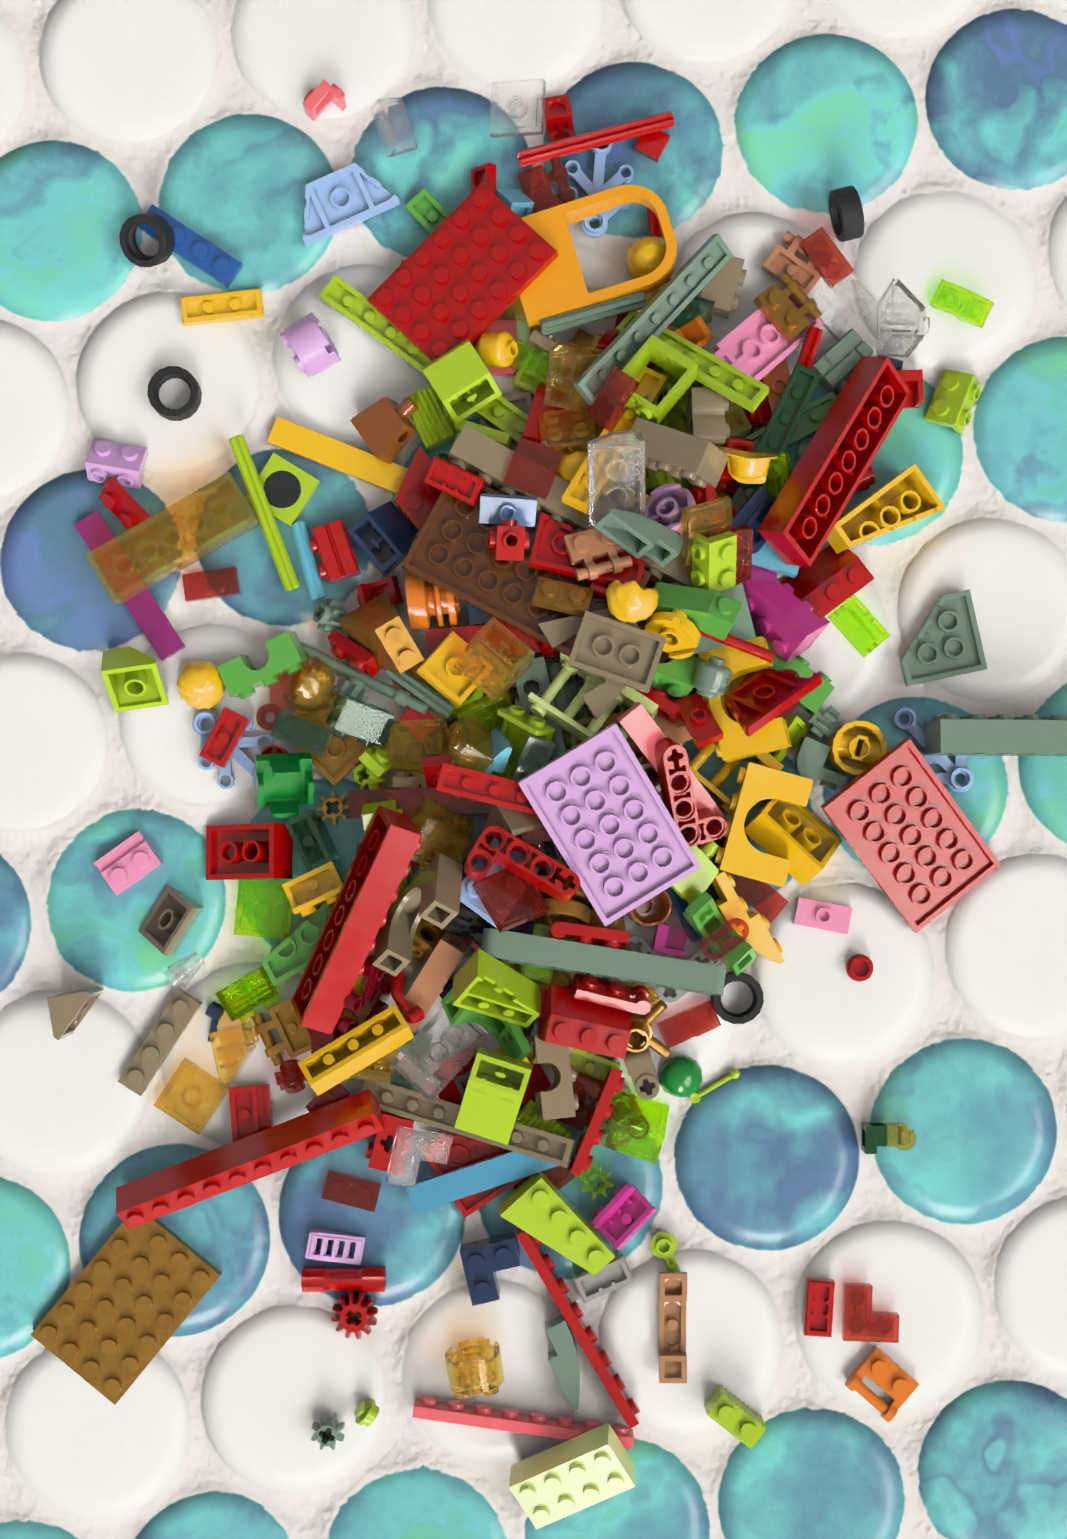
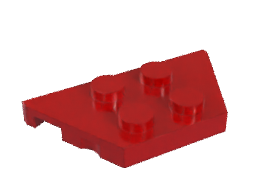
M421 447L417 449L394 500V503L417 531L422 529L442 493L441 490L423 482L432 460Z
M762 669L726 694V705L744 733L750 737L821 685L822 675L813 673L810 678L797 677V671Z

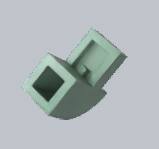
M805 736L799 743L794 755L793 765L795 774L814 780L812 788L815 787L817 780L821 781L820 786L835 791L836 787L839 789L844 788L848 778L823 767L831 747Z

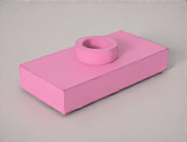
M797 897L793 924L848 934L852 907Z

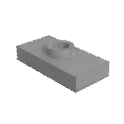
M623 1254L616 1256L596 1275L585 1270L573 1276L584 1304L634 1282L633 1275Z

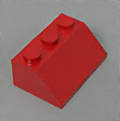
M829 545L818 553L811 567L801 566L795 578L788 576L780 583H788L794 589L793 594L801 602L807 600L814 607L812 612L820 618L826 616L875 578L860 558L851 550L847 549L836 553L832 546Z
M550 983L537 1038L547 1043L625 1060L631 1034L630 1012L575 999L573 988Z

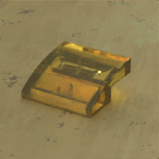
M728 496L683 509L678 532L684 537L678 560L684 566L692 565L691 547L693 534L699 533L709 538L728 531L732 532V504Z

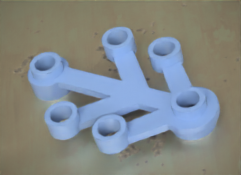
M612 143L606 145L604 149H599L598 147L591 149L595 153L593 183L582 172L577 161L570 160L564 166L565 176L569 179H574L588 196L620 186L622 183H630L633 180L634 170L630 165H622L618 169V173L604 183L606 154L611 151ZM570 166H574L577 168V171L570 173L567 169ZM629 171L631 175L624 178L621 172ZM566 187L562 192L564 203L580 199L578 191L574 187ZM571 192L575 195V198L569 200L565 195ZM631 203L617 206L582 220L581 227L583 232L593 238L602 236L607 231L608 220L618 211L628 209ZM592 221H597L600 226L598 228H592L590 226V223Z
M910 708L897 710L893 715L895 727L900 730H907L925 750V733L916 724L917 717L915 712ZM941 712L939 714H936L935 716H941L942 714L947 713ZM901 714L907 716L908 721L906 724L899 722ZM921 753L928 764H938L946 772L935 774L942 784H947L952 791L965 792L973 785L974 777L972 771L966 767V756H955L953 764L947 756H932ZM957 774H961L963 776V782L961 784L955 782V776Z
M210 710L198 712L192 721L194 731L201 736V750L219 719ZM242 715L251 720L245 732L250 731L254 726V721L250 716ZM205 719H210L211 726L208 729H204L202 726V722ZM260 734L258 737H241L232 754V757L253 777L252 783L254 787L255 763L240 748H259L263 750L265 747L260 745V740L263 737L268 738V745H273V739L267 734ZM199 757L198 765L201 769L211 770L215 767L216 764L211 762L209 767H204L202 763L204 758ZM231 758L225 768L220 767L217 783L223 789H230L235 784V778L231 774ZM224 776H229L231 779V783L228 786L222 784Z

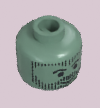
M710 656L709 660H700L698 662L692 680V685L697 689V694L717 699L718 695L726 693L732 675V670L725 666L726 660Z

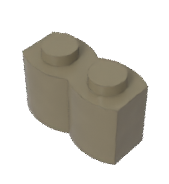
M690 388L686 392L687 434L708 440L715 446L725 444L726 439H729L730 425L728 422H725V412L729 409V399L710 388Z

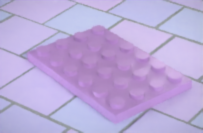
M615 722L517 782L570 870L578 875L581 888L604 926L609 925L702 868Z

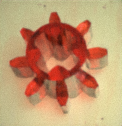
M289 1059L280 1064L281 1072L274 1073L280 1090H285L289 1094H295L305 1089V1081L307 1079L298 1065L299 1060Z

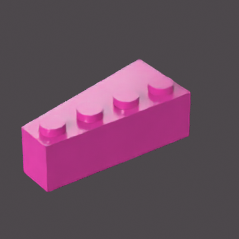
M743 557L736 560V576L741 577V584H743L751 619L758 631L772 645L776 654L786 663L808 650L830 621L824 616L819 618L812 612L814 607L807 600L801 602L793 594L794 589L788 583H780L777 580L776 572L743 562Z

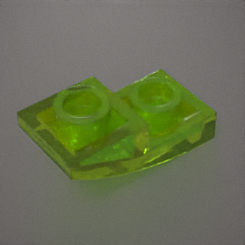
M941 279L930 305L935 309L956 316L958 320L982 329L994 306V302L968 289Z
M518 339L516 341L518 353L512 364L508 367L542 385L553 388L566 364L543 350L540 352Z

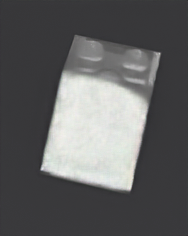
M442 1008L398 1053L390 1064L426 1099L432 1102L474 1057L479 1048H482L492 1036L477 1023H462L451 1026Z

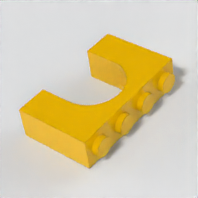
M763 636L746 640L769 650L767 640ZM730 646L698 653L699 658L702 660H709L710 656L726 660L725 666L732 670L728 688L735 679L744 674L773 667L771 662ZM726 693L718 695L717 699L703 696L706 704L710 703L712 714L723 732V739L714 742L718 757H722L723 761L729 763L792 747L787 723L783 717L773 719L749 737L744 733L739 723L730 717L725 704Z
M751 762L746 763L745 768L740 767L736 783H740L738 794L733 793L729 809L733 810L730 821L726 820L727 830L723 835L726 838L723 848L720 847L715 855L714 863H718V870L785 887L791 860L769 855L755 849L745 835V818L750 808L764 799H773L799 807H806L814 780Z

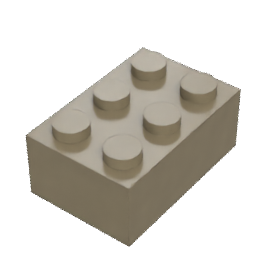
M636 417L623 448L632 454L631 459L641 463L643 468L656 473L659 469L666 472L665 475L679 481L683 477L690 480V484L705 489L706 485L714 488L717 487L729 458L728 455L708 440Z

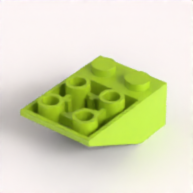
M480 1047L454 1128L508 1145L533 1064Z

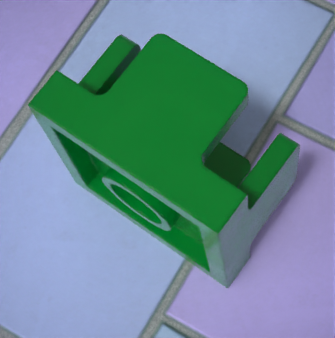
M311 752L255 755V806H269L272 818H289L299 816L298 804H313L314 779Z

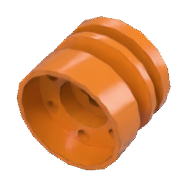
M405 573L406 600L411 631L429 629L431 616H436L440 628L444 627V615L448 614L450 625L458 626L459 598L431 583H427L412 573Z

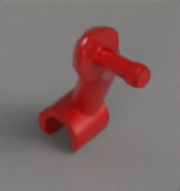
M403 971L396 977L388 973L386 976L389 978L391 996L403 1012L405 1021L412 1024L423 1020L425 1013L418 1005L411 1008L402 992Z

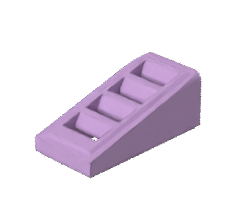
M312 1227L309 1233L305 1258L361 1265L366 1237ZM318 1238L323 1239L321 1251L316 1250ZM329 1240H334L332 1253L327 1252ZM340 1241H345L343 1255L338 1254ZM351 1242L356 1243L354 1257L348 1256Z

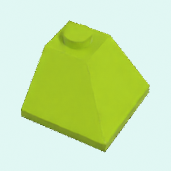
M132 647L103 650L101 673L115 712L169 705L156 659Z

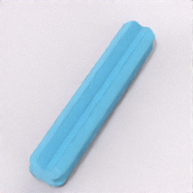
M298 521L291 525L310 598L312 600H319L325 597L324 588L315 555L309 542L310 537L306 523Z

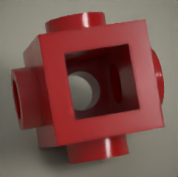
M500 520V525H492V531H488L487 546L491 548V559L524 561V549L529 547V533L525 532L524 526H517L518 520ZM509 536L510 542L507 544L506 539Z

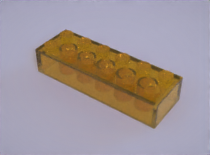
M230 472L85 555L112 601L120 606L259 526L260 523Z

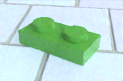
M425 188L405 205V210L429 235L450 215Z

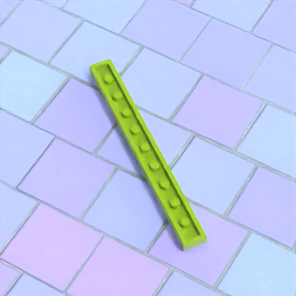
M334 274L319 294V298L424 375L421 368L431 363V361L367 301V297ZM502 396L475 411V413L500 431L509 433L512 440L521 446L523 432L528 419L527 414Z

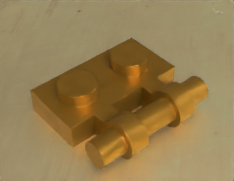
M786 273L780 279V282L785 286L784 290H781L774 283L760 293L753 302L788 343L810 325L804 316L808 314L815 322L823 314L816 307L818 305L813 298L809 299L803 292L797 279L793 280ZM793 296L802 307L797 309L789 297Z
M292 998L269 1008L268 1011L272 1019L267 1022L261 1012L252 1016L256 1026L254 1030L257 1035L260 1034L266 1047L264 1050L267 1058H271L274 1066L284 1062L281 1051L287 1050L292 1059L311 1050L309 1029L300 1026L291 1003ZM276 1027L282 1039V1042L278 1044L275 1043L270 1029Z

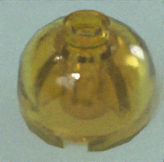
M318 656L312 658L315 661L312 666L306 663L303 666V670L299 671L288 685V688L292 690L289 696L285 693L283 695V699L298 710L313 711L322 705L327 707L335 698L333 693L336 685L335 675L327 663Z

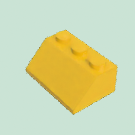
M769 799L744 828L745 833L769 855L791 860L788 873L802 886L823 870L842 842L834 832L806 807H799Z

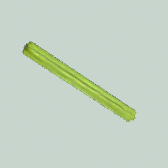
M243 435L233 436L229 439V443L284 590L291 591L299 587L298 579Z

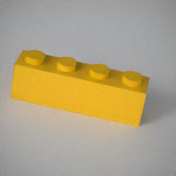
M396 1004L299 1061L298 1065L311 1088L319 1096L415 1037Z

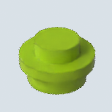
M369 1398L358 1404L354 1412L356 1416L355 1422L358 1425L368 1427L374 1422L379 1413V1407L376 1405L375 1400Z

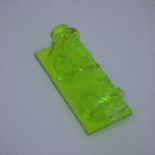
M787 451L777 452L778 458L770 460L766 486L768 495L771 494L775 499L791 475V456H788Z

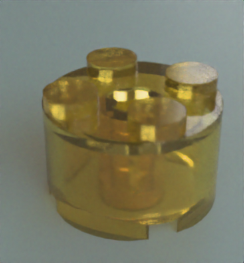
M471 1339L458 1343L459 1348L452 1351V1347L446 1350L445 1360L449 1386L455 1393V1398L465 1399L480 1393L490 1396L499 1392V1386L505 1378L498 1342L495 1341V1345H491L489 1339Z

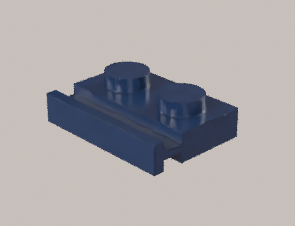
M762 486L756 488L725 526L727 529H731L737 535V539L753 554L757 553L766 543L758 529L776 500L771 494L768 495Z

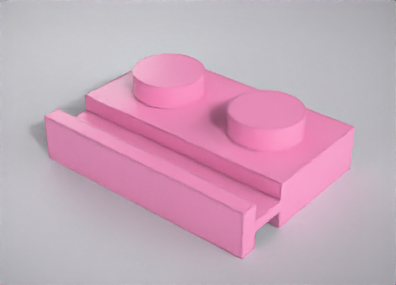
M141 831L136 832L94 862V865L98 867L102 876L116 895L121 894L163 864L151 845L145 840Z

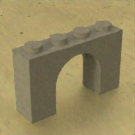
M439 853L404 889L396 901L390 904L387 911V921L384 927L379 928L376 935V945L372 960L373 966L396 977L411 962L414 935L421 918L443 929L459 913L462 864Z

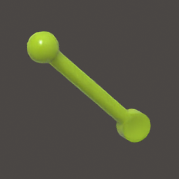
M731 1069L725 1077L703 1090L693 1093L689 1096L690 1101L698 1103L703 1095L730 1079L739 1078V1070Z

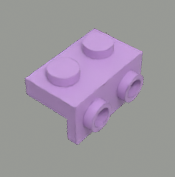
M94 438L85 460L88 480L105 483L114 477L122 487L140 489L142 486L141 473L148 456L147 447Z

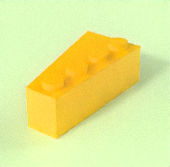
M913 464L899 472L839 517L827 537V541L836 553H840L946 509V507L917 465Z

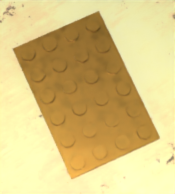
M158 1219L128 1229L122 1222L30 1335L116 1405L218 1280L222 1272Z

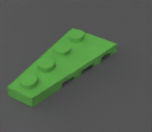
M325 902L318 911L304 921L297 930L261 961L273 986L305 970L335 903L327 905Z

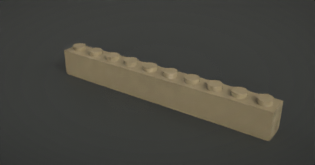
M466 424L447 458V461L486 479L484 485L496 488L503 495L537 497V513L541 514L543 512L548 514L551 519L561 524L564 522L578 532L594 528L595 522L610 509H615L596 498L587 514L562 503V495L569 486V482ZM682 546L680 554L664 567L659 566L646 555H642L639 558L645 562L644 570L652 573L649 579L655 582L662 581L668 584L694 587L691 581L692 554L687 548Z

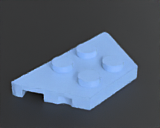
M356 163L305 185L306 205L304 208L305 229L303 235L305 246L312 245L400 205V201L396 195H392L384 189L376 179L369 177Z

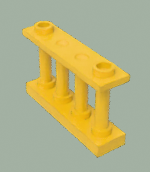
M711 743L702 747L689 763L690 770L702 786L723 803L721 808L732 816L733 810L729 809L731 799L718 788L741 760L725 762L709 782L697 770L715 750V743ZM770 753L752 757L757 761L756 764L776 770H781L784 767Z

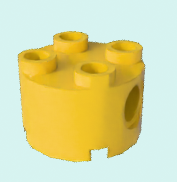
M856 720L844 724L838 728L828 741V746L831 747L828 753L830 764L837 771L847 776L860 775L887 753V742L881 730L868 721Z

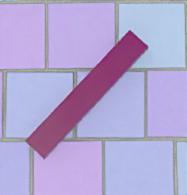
M96 510L74 524L160 659L165 661L186 647L99 511Z

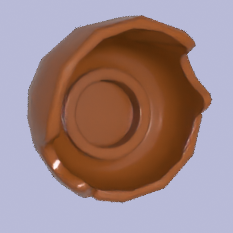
M664 890L628 913L633 921L642 926L662 924L672 911V900L667 891Z

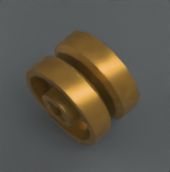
M554 874L549 882L553 883L557 875ZM564 881L561 888L567 890L569 883ZM532 886V896L537 899L531 902L529 919L532 922L550 928L555 922L589 926L591 909L586 904L590 903L581 886L568 901L556 900L537 887Z

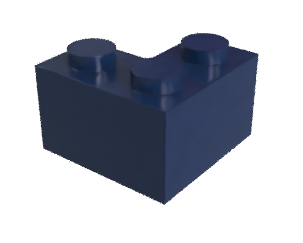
M514 1231L464 1243L460 1246V1255L472 1306L500 1300V1289L496 1271L520 1266V1254Z

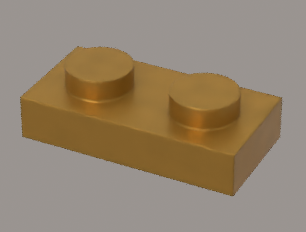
M539 576L532 605L583 617L585 611H589L594 589Z

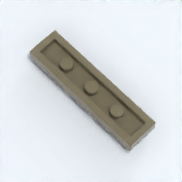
M177 989L118 1082L137 1095L142 1096L202 1002L182 989Z

